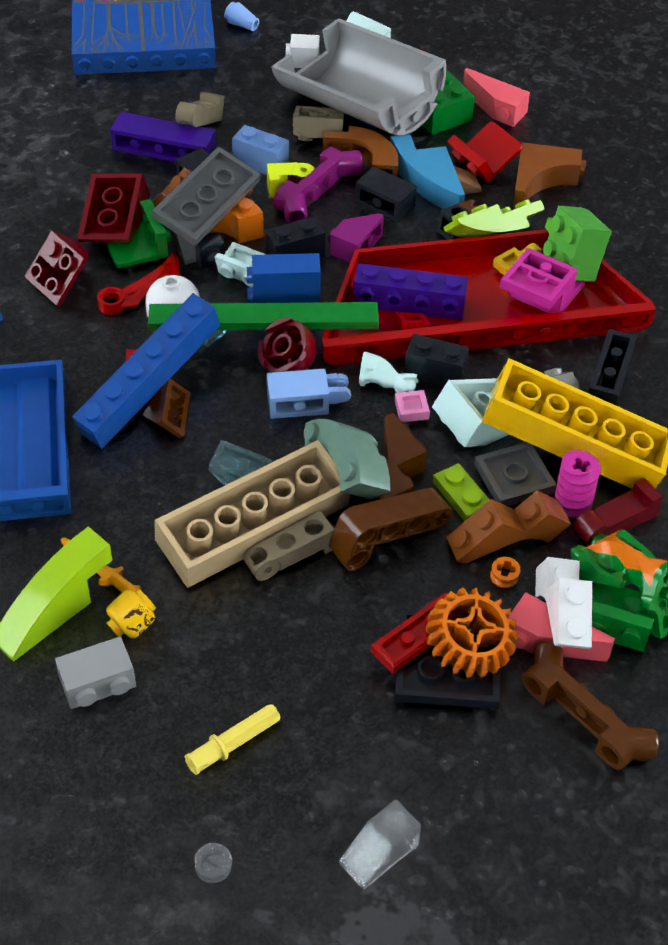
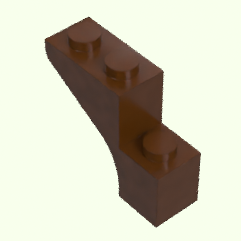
M394 413L388 414L384 418L385 433L383 434L384 455L390 477V492L371 500L364 498L366 503L413 492L415 488L411 478L425 471L428 452L424 443L418 441L410 432L408 425L403 421L401 422Z

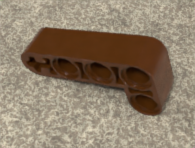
M425 488L355 505L340 515L330 539L329 547L346 570L355 571L368 561L375 545L438 529L450 520L453 511L434 488Z

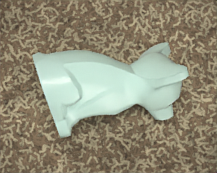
M369 352L363 353L359 377L360 386L364 387L367 383L372 382L383 388H394L396 393L415 390L416 383L419 382L417 374H398L386 359Z

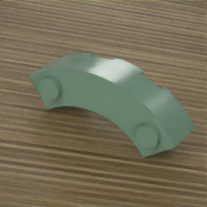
M315 419L305 423V446L319 440L336 464L340 477L341 492L370 500L390 492V477L386 458L379 454L376 447L378 442L371 434L357 427L329 419Z

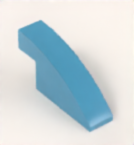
M411 134L391 136V143L398 154V173L404 181L417 186L416 192L442 209L465 200V193L446 146L416 150Z

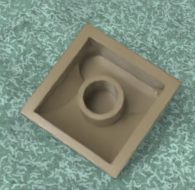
M296 106L293 115V134L298 136V140L311 141L313 138H323V131L343 132L345 113L328 107Z

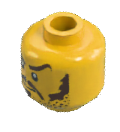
M130 589L125 590L107 606L106 612L110 620L106 624L118 637L125 634L129 638H137L155 621L153 611L156 609V606L140 589L136 592Z

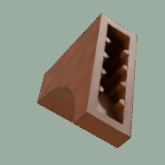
M522 142L523 149L520 152L512 210L516 209V204L529 199L543 189L559 185H578L579 175L584 176L586 160H582V149Z

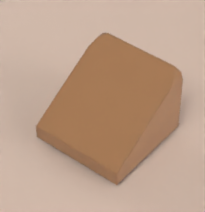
M454 166L465 194L482 192V188L475 176L465 169Z

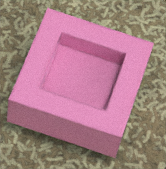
M424 390L395 393V405L401 422L429 419L430 410Z

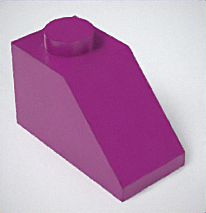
M377 213L343 219L329 233L330 255L350 263L355 249L374 247L383 236L384 215Z

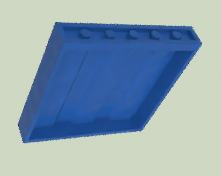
M62 360L0 365V521L71 514L66 379Z

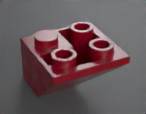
M51 231L26 273L25 278L55 305L60 306L85 265L89 251L75 239Z

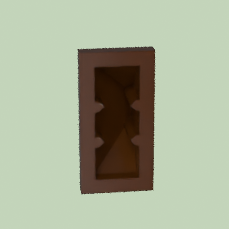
M168 379L157 391L142 415L181 439L185 434L191 393L172 379Z

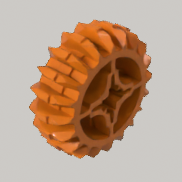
M464 587L459 589L457 594L450 591L444 599L441 598L436 602L435 608L430 611L428 616L429 622L426 625V632L430 635L427 638V645L435 646L432 651L433 657H443L442 667L447 666L449 663L453 665V674H457L460 669L465 670L467 679L472 677L474 672L480 678L485 677L488 671L492 674L498 672L500 666H505L510 660V655L512 656L516 650L514 643L518 639V633L514 629L517 620L508 619L511 614V608L501 609L502 598L495 602L490 599V591L485 593L484 596L479 595L477 587L472 589L470 594L467 593ZM467 613L466 618H456L455 621L447 620L454 615ZM488 644L496 645L490 651L477 652L478 647H487Z

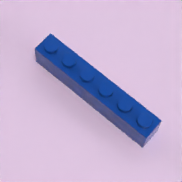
M192 293L72 416L80 434L102 450L168 379L220 327L215 307Z

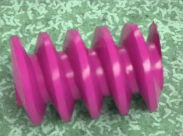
M572 450L562 458L554 496L555 499L560 501L567 517L573 519L592 509L601 471L599 461L590 453L581 450Z

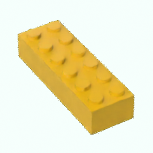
M508 358L495 382L481 422L562 458L572 450L588 452L599 461L601 467L600 475L633 489L635 482L643 478L654 488L658 486L666 475L668 466L667 428Z

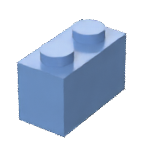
M244 125L232 138V152L234 157L257 172L267 175V163H289V140Z

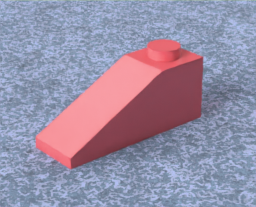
M468 68L464 70L463 85L475 96V103L492 119L514 127L527 113L530 92Z
M525 592L508 619L517 620L514 629L518 633V639L514 643L516 648L524 649L533 654L535 647L538 645L554 642L547 603ZM592 627V648L560 647L563 649V657L607 662L615 638Z

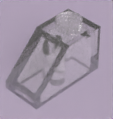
M395 799L366 823L339 860V864L365 890L419 845L421 824Z

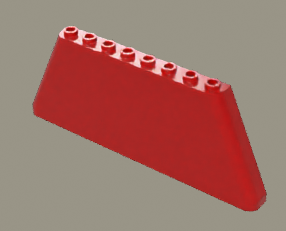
M546 229L355 249L336 302H353L354 279L358 263L468 277L463 320L426 316L430 322L429 327L399 330L395 324L396 312L378 310L379 329L325 330L321 349L324 361L329 365L337 366L361 363L364 352L381 356L386 360L405 358L413 334L467 346L469 350L607 335L609 329L626 333L641 331L649 327L653 322L656 308L648 297L603 259L595 282L585 281L584 287L564 312L547 313L510 297L509 291L500 288L501 278L504 275L493 267L494 258L513 247L521 251L531 243L541 248L539 253L543 254V247L549 236V232Z

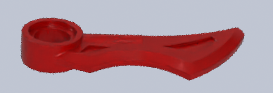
M172 252L168 259L157 269L123 289L118 287L101 289L97 294L100 312L106 315H117L124 311L125 308L137 307L142 299L146 297L152 283L157 279L170 275L180 276L178 254ZM108 299H117V300H118L117 302H114V303H107V302H105V301L108 300Z

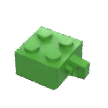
M558 206L556 215L553 218L548 217L545 225L549 236L544 244L543 254L577 268L576 281L595 282L612 231L585 208Z

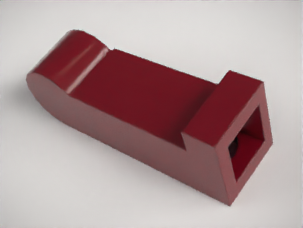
M643 478L634 483L632 490L594 510H588L581 514L574 522L573 529L588 545H591L593 538L600 534L609 536L619 530L625 529L627 531L656 517L663 496Z

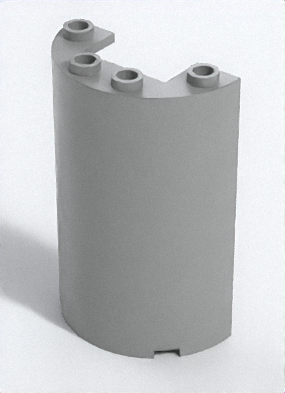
M339 18L322 30L326 51L295 73L293 59L289 54L271 66L275 78L282 86L395 135L409 134L418 129L429 118L437 105L434 100L438 90L443 91L446 78L445 59Z

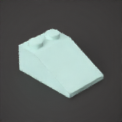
M497 378L448 380L432 406L440 416V420L449 427L456 436L457 441L464 447L486 446L510 435L481 422Z

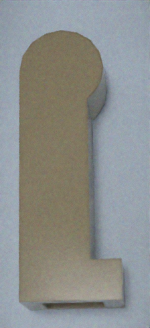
M201 92L200 100L191 103L181 101L176 109V122L199 127L221 121L225 96Z
M319 510L251 547L246 552L244 561L257 580L269 579L278 570L281 571L321 550L325 554L332 551L329 547V542L334 528Z

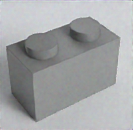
M121 636L55 658L58 675L70 709L79 706H89L97 700L111 695H121L129 689L137 687L134 668Z

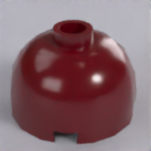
M288 317L278 319L270 324L265 330L268 333L264 341L260 339L258 344V357L261 365L271 373L308 370L316 356L317 345L313 333L301 322Z

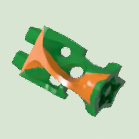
M625 529L609 536L600 534L593 538L591 545L587 547L577 545L571 549V560L579 561L581 580L592 581V585L603 584L620 589L624 585L629 584L637 586L642 594L641 606L647 609L648 617L654 619L650 633L660 639L667 636V560L657 559Z

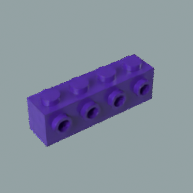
M358 263L354 279L353 302H378V310L424 313L425 316L463 320L468 277Z

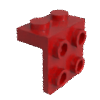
M489 122L467 144L456 135H453L447 141L452 149L450 152L451 156L459 164L463 162L473 176H479L487 183L500 173L523 149L519 141L495 122Z

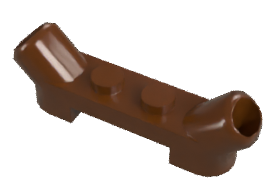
M546 642L535 647L533 651V665L522 673L521 678L527 691L543 706L553 699L599 739L595 753L616 770H622L632 760L652 761L656 757L659 739L658 733L653 727L627 726L621 721L611 707L601 703L589 692L582 682L576 681L564 670L563 649L560 646Z

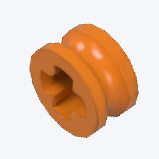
M510 557L497 558L493 562L490 572L492 582L501 588L513 587L519 580L520 565L515 559ZM503 569L510 570L508 576L501 575Z

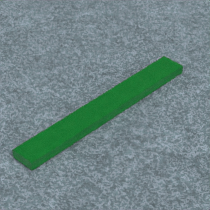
M378 302L209 303L215 307L220 324L217 330H266L276 320L286 317L301 322L309 330L379 329ZM149 304V331H156L182 304Z

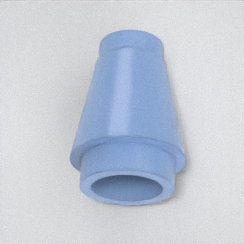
M231 2L227 6L224 18L227 19L228 23L251 31L256 30L259 25V19L240 2Z

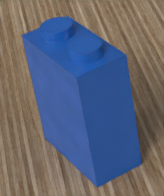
M319 253L252 255V267H247V284L253 283V287H247L248 303L320 302L321 270Z

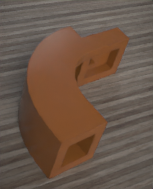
M349 126L348 132L323 131V151L330 146L341 151L358 150L362 153L363 163L370 169L376 167L397 177L398 154L393 144L383 135L356 126Z

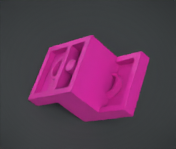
M527 248L501 278L500 288L509 291L510 297L547 313H557L565 311L584 287L585 281H576L577 268Z

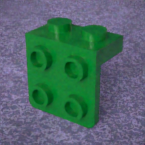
M151 199L141 201L143 222L130 243L105 242L117 268L130 267L169 257L167 242L171 241L169 228L152 218V210L155 207Z
M603 584L593 585L592 627L614 637L615 644L644 652L654 619L649 618L647 609L641 606L642 594L640 591L626 587L620 589Z

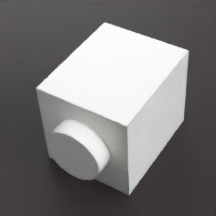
M291 34V42L286 43V56L288 54L292 56L294 68H303L319 56L320 35Z

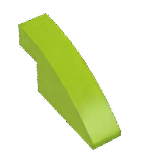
M88 526L63 546L35 574L0 622V650L14 662L91 603L87 579L112 561L110 544Z

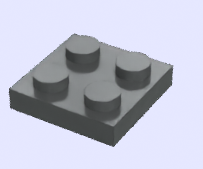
M528 442L475 457L474 466L493 499L506 506L525 501L536 490L547 495L556 491L557 484L533 445Z

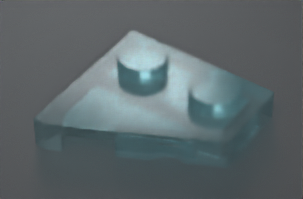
M221 440L209 464V471L225 486L275 460Z

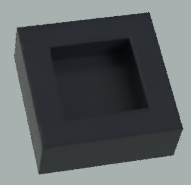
M220 234L201 240L195 246L196 263L201 269L215 265L217 253L225 254L224 239Z

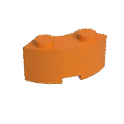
M243 197L209 233L227 234L235 238L238 243L263 238V212L253 200Z

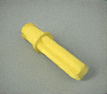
M273 704L267 705L219 736L211 735L207 743L184 756L191 772L198 775L220 759L225 761L228 758V753L277 723L281 718L277 708Z

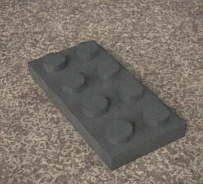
M218 146L152 210V218L196 246L260 181L261 174Z

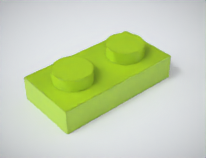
M459 463L433 474V484L464 521L490 500Z

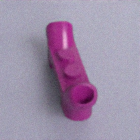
M333 146L328 147L320 154V165L298 184L288 180L277 190L273 199V207L284 213L287 223L306 219L308 217L307 207L313 201L318 200L326 190L332 188L340 178L360 176L363 172L362 153L358 150L341 151Z

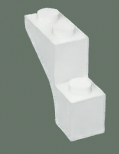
M547 557L536 568L535 597L540 600H546L554 645L590 649L592 648V581L579 580V561Z

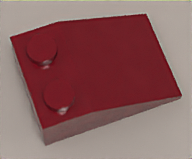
M142 173L91 175L77 237L78 242H131L142 223L141 201L149 200L150 190Z

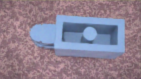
M325 369L267 373L270 419L329 414V404L343 403L351 399V391L346 388L349 383L348 376L343 373L326 374Z

